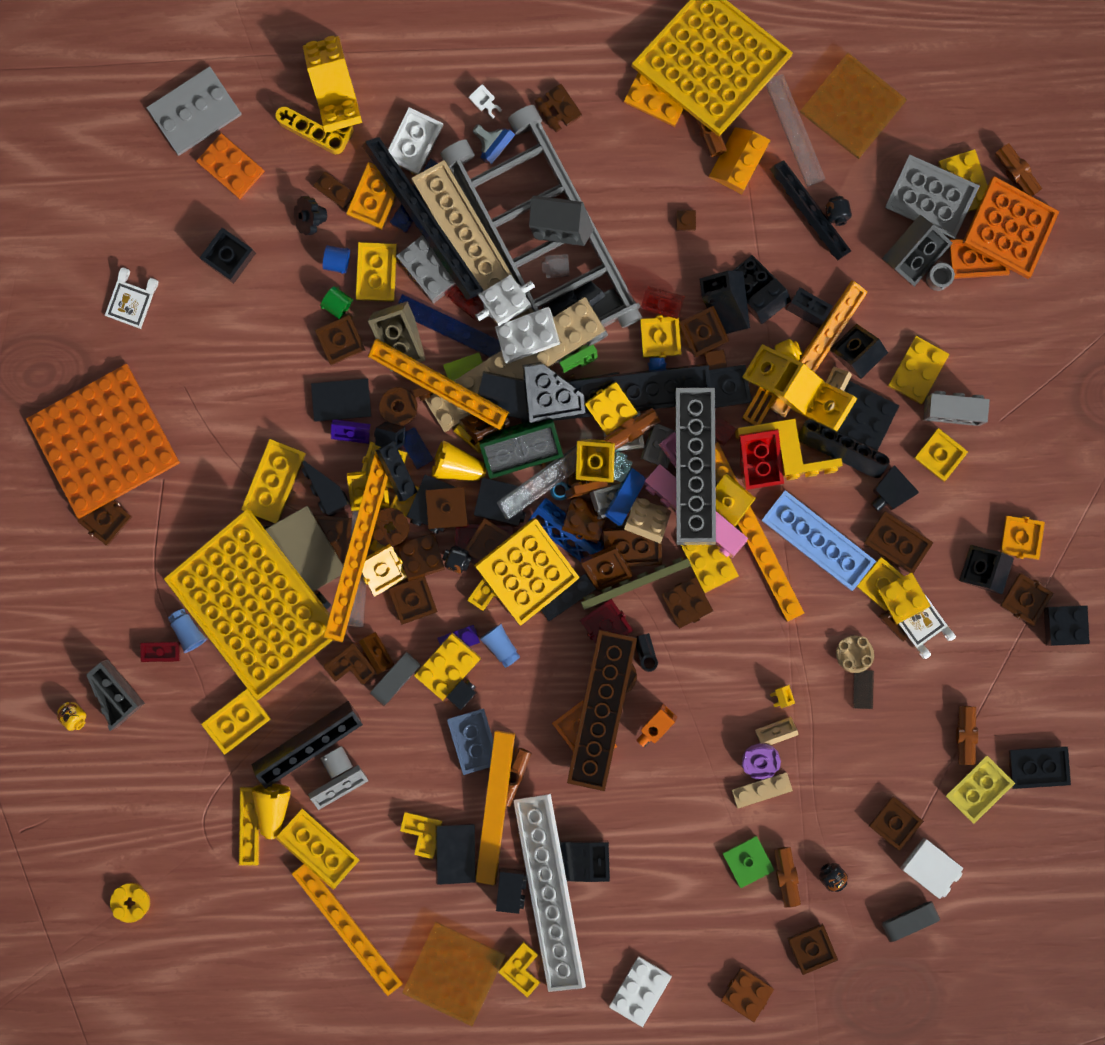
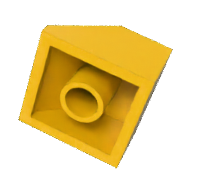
M596 439L577 441L576 480L614 482L615 443Z

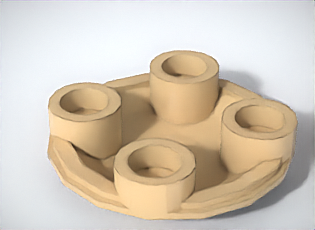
M849 636L838 644L836 658L844 670L851 673H860L872 665L874 650L866 637Z

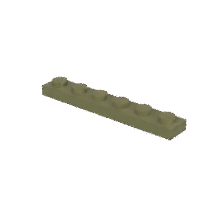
M678 558L673 560V565L666 567L664 564L654 568L655 572L648 575V572L637 575L638 579L631 582L630 579L619 583L620 587L613 589L612 586L601 590V595L595 597L593 593L583 597L582 607L585 610L690 567L689 559Z

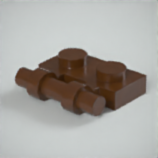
M559 84L545 94L549 101L544 103L541 97L535 100L538 111L543 113L547 119V124L555 132L562 129L559 122L563 121L567 127L582 117V113L562 84ZM551 107H554L558 113L557 116L552 115L549 110Z

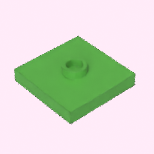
M757 836L722 853L740 888L775 871Z

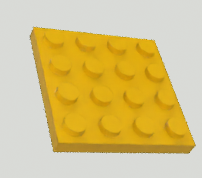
M536 518L530 520L474 565L520 626L580 578Z

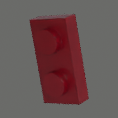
M180 642L140 643L141 662L180 661Z

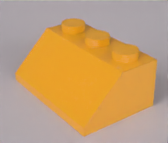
M735 127L725 145L727 152L719 156L709 178L742 195L767 149L770 139L754 131Z

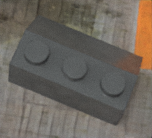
M533 196L531 198L529 227L535 239L582 246L586 244L594 228L583 202Z
M920 214L882 259L915 287L951 246L952 242Z

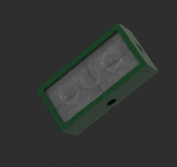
M553 419L521 423L498 430L479 441L490 479L564 457Z

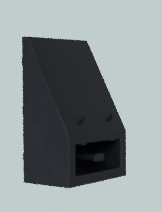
M753 255L732 270L743 271L748 311L761 324L791 302L787 289Z
M724 271L699 278L702 299L707 309L714 306L726 334L749 329L750 321L743 271Z
M306 461L302 462L304 465L301 468L302 472L308 480H311L312 484L309 486L314 496H319L320 502H318L322 513L333 516L351 507L344 490Z
M608 840L559 841L566 881L610 882Z

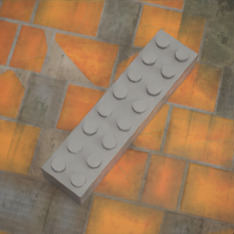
M676 388L677 545H716L715 388Z

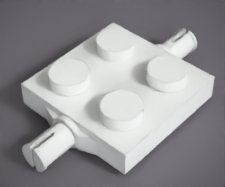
M509 275L478 294L485 309L475 314L476 318L480 322L482 319L490 316L500 327L532 307L525 293L535 288L534 284L530 280L525 285L520 286L512 275Z

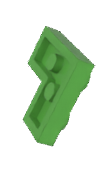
M588 344L584 345L578 350V353L564 356L561 359L562 361L559 362L563 373L578 365L582 368L597 360L598 355L594 344L591 346Z

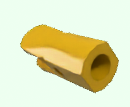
M459 424L454 432L474 450L481 453L479 442L473 445L471 443L472 437Z

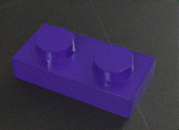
M332 420L331 439L369 444L371 424Z
M474 625L453 632L469 647L480 643ZM451 633L438 637L439 644L441 645Z

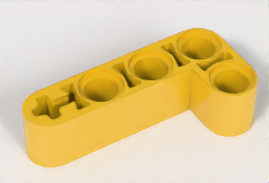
M280 107L276 111V119L280 126L335 155L343 152L354 131L352 125L346 131L337 129L325 133L322 125L288 107ZM288 115L290 120H288L287 118L283 120L282 116ZM300 123L307 124L303 130L297 129V126ZM318 131L323 132V136L320 139L314 138V134ZM334 140L340 141V145L336 148L330 146Z

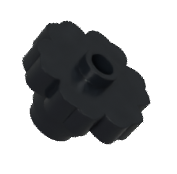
M309 196L298 198L297 205L294 207V219L296 220V228L299 233L313 235L317 232V226L327 220L326 209L319 206L315 199Z

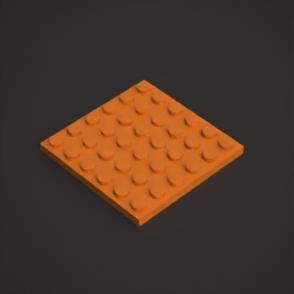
M128 364L117 368L26 418L74 513L79 519L180 464L176 453Z

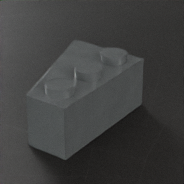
M109 660L100 662L86 674L94 695L98 698L101 705L102 714L106 717L109 731L118 728L145 704Z

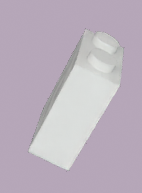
M925 838L920 841L900 867V869L939 899L947 896L951 890V884L960 879L963 874L961 871L964 869Z

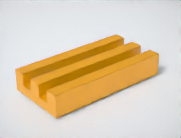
M759 387L742 419L752 425H760L770 409L768 406L775 397V394ZM761 392H765L752 417H747ZM768 395L772 396L758 421H754Z

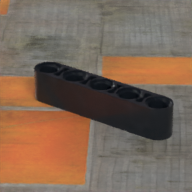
M812 419L806 420L798 433L801 443L834 459L841 458L842 463L874 478H880L890 463L889 458L885 454Z

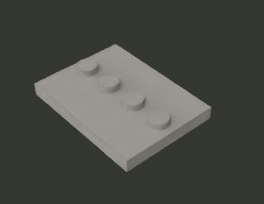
M210 66L146 107L178 156L242 115Z
M909 155L885 208L914 221L921 214L943 234L955 239L980 185Z

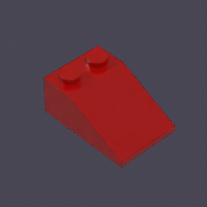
M778 429L740 435V467L742 482L746 490L784 484Z

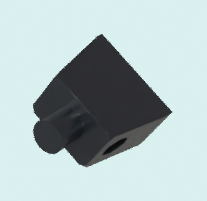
M894 465L873 489V492L878 497L870 504L877 512L885 505L890 510H893L917 495L919 491Z

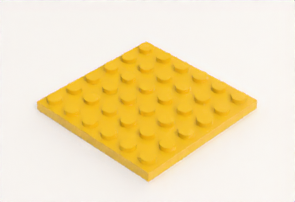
M690 0L632 63V67L717 136H720L790 59L793 52L729 1Z

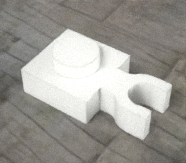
M483 84L468 97L480 111L486 108L492 119L495 118L491 112L493 108H496L499 112L502 111L498 105L492 103L495 97Z

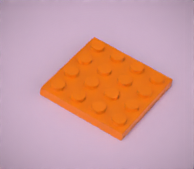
M994 176L987 186L962 244L1029 279L1034 272L1060 211Z

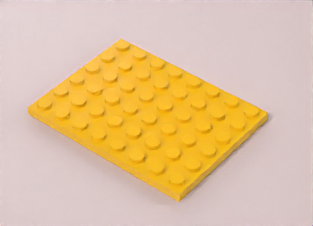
M250 509L245 510L164 578L257 701L333 641L324 638L330 613Z

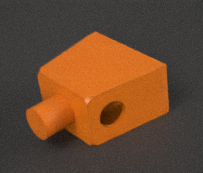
M662 704L640 730L642 734L636 739L637 742L643 747H646L650 741L656 743L676 722L677 716L666 705ZM651 727H656L657 731H653Z

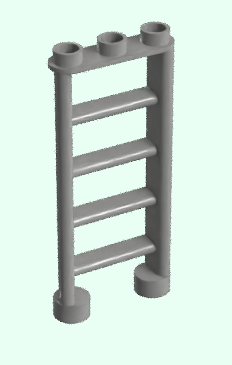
M529 105L516 111L508 118V121L516 135L531 130L538 144L470 179L463 164L470 161L475 154L467 140L458 141L440 153L515 281L520 286L525 285V282L517 269L518 267L564 243L547 241L512 259L496 227L531 209V199L491 219L475 187L543 152L559 185L537 196L554 198L564 193L567 200L582 202L542 127V119L535 105ZM590 218L594 230L588 239L602 265L536 299H533L528 291L525 293L526 298L531 303L532 310L536 312L539 310L538 308L607 273L623 305L599 317V320L604 327L618 321L621 327L625 328L642 318L638 310L641 306L634 301ZM607 331L593 338L587 344L590 346L603 340L608 336Z

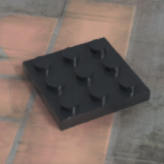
M849 381L844 391L855 396L857 400L838 429V432L878 451L899 405Z

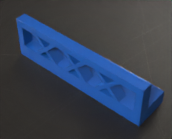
M547 498L543 500L528 520L529 522L537 515H540L545 523H540V525L549 537L580 562L582 558H585L582 551H587L592 555L604 548V542L600 539L596 544L586 539L579 540L575 537L576 535L561 530L566 513ZM552 528H557L560 531V535L554 534ZM567 539L574 541L576 547H571L567 543Z

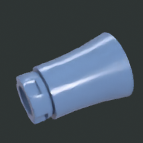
M184 609L177 610L168 617L171 623L170 626L174 630L184 653L196 649L207 640Z
M502 624L497 625L480 638L498 661L502 662L505 668L520 658V655L516 652L517 649L510 641Z

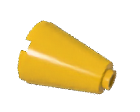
M446 441L440 443L434 459L436 460L435 466L432 467L431 475L433 478L479 481L480 478H484L487 469L484 467V462Z
M260 784L252 788L260 834L265 839H275L281 832L291 795L289 786L272 784V787L265 789Z

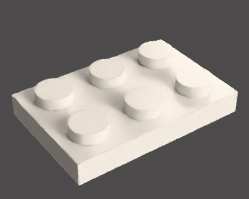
M409 107L388 149L399 167L416 175L420 174L439 136L443 123Z
M549 307L506 322L500 327H495L504 361L507 364L560 345Z
M638 956L610 1003L609 1008L643 1027L672 975Z

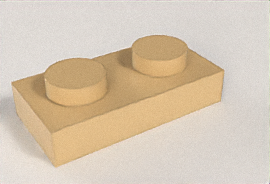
M791 717L755 730L760 744L773 745L799 735Z

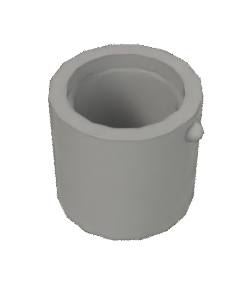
M940 262L936 264L926 275L927 285L935 291L944 290L953 282L954 270L947 263Z
M342 746L320 758L331 779L353 767Z

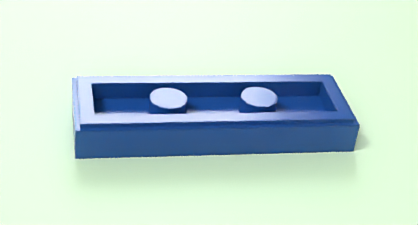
M629 469L604 515L618 526L622 525L646 478L635 469Z

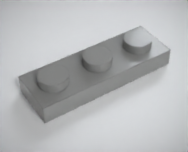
M357 765L308 795L317 809L320 810L369 780L360 766Z

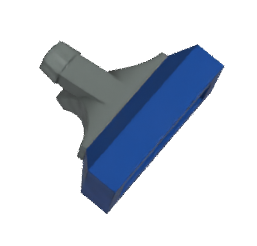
M479 124L473 128V133L482 143L480 158L489 164H493L515 136L510 129L503 128L488 132Z

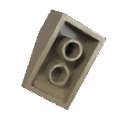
M408 301L372 313L368 322L376 339L381 340L418 362L426 360L415 317Z

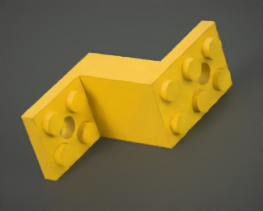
M328 36L322 41H310L303 45L307 70L320 109L325 133L362 123L340 37Z
M763 344L742 376L745 380L774 393L795 412L834 431H838L857 400L855 396L824 382L804 363ZM771 365L770 370L767 371V372H764V371H765V368H766L767 366ZM835 403L834 408L828 411L829 405Z
M795 419L742 427L735 431V438L740 439L741 434L778 429L783 478L786 477L787 481L798 479L803 474H805L806 478L817 476L821 471H824V474L835 473L838 471V468L843 466L841 458L803 464Z

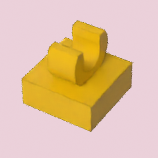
M789 685L778 688L770 694L771 697L777 696L778 702L773 704L774 707L780 706L784 708L795 703Z

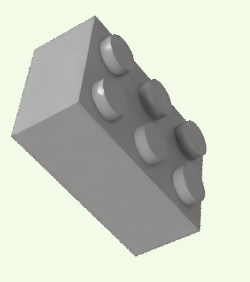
M423 235L396 256L401 265L433 304L457 286Z
M934 391V393L925 398L923 421L981 426L988 422L990 399H984L983 395L965 397L964 393L946 395L944 391Z

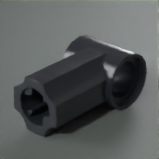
M650 633L635 637L637 638L636 649L641 668L645 672L654 671L658 666V660ZM647 658H651L655 662L654 667L651 669L644 666V660Z

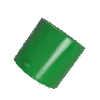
M333 286L324 296L320 306L321 309H325L336 318L341 319L350 308L353 299L339 290V287Z

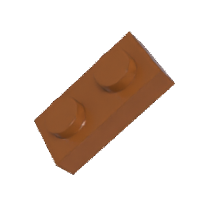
M587 481V484L582 485V482L572 484L571 488L565 491L567 499L590 494V492L607 488L608 484L607 482Z

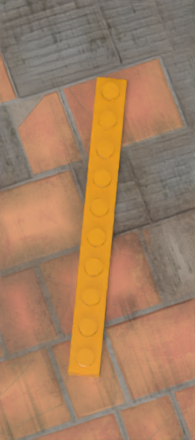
M715 443V481L717 485L725 474H728L738 483L719 443ZM750 506L737 525L741 533L748 538L746 543L786 622L804 614V611Z
M376 452L373 457L324 633V638L339 642L344 640L388 476Z

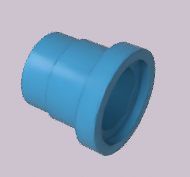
M558 481L551 486L550 493L555 500L561 501L567 498L566 494L562 496L556 495L554 492L555 487L561 485L566 491L569 490V487L566 483Z

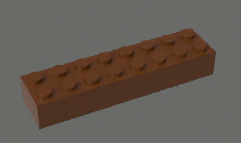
M599 630L569 770L568 784L605 791L637 642L635 637Z

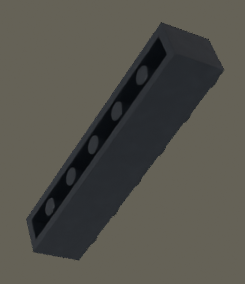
M349 701L345 702L251 764L256 778L265 789L362 726L363 723L359 714Z

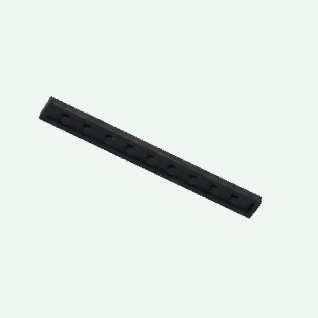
M378 137L365 141L362 147L464 297L468 300L478 296V294L484 291L382 140Z

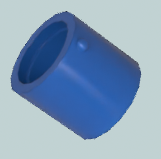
M327 245L323 257V270L346 274L350 259V249Z

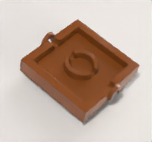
M740 968L733 981L730 980L727 987L729 988L722 997L721 1002L752 1022H755L760 1012L767 1005V1001L774 989L743 968Z

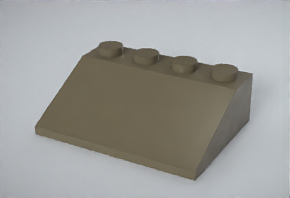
M308 506L266 529L267 533L313 592L341 576L343 564Z

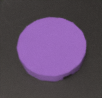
M768 744L752 745L742 755L744 772L751 775L754 779L771 778L780 769L781 759L779 753Z

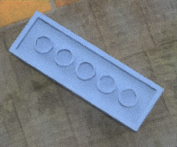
M784 490L761 520L850 591L856 588L876 562L786 490Z

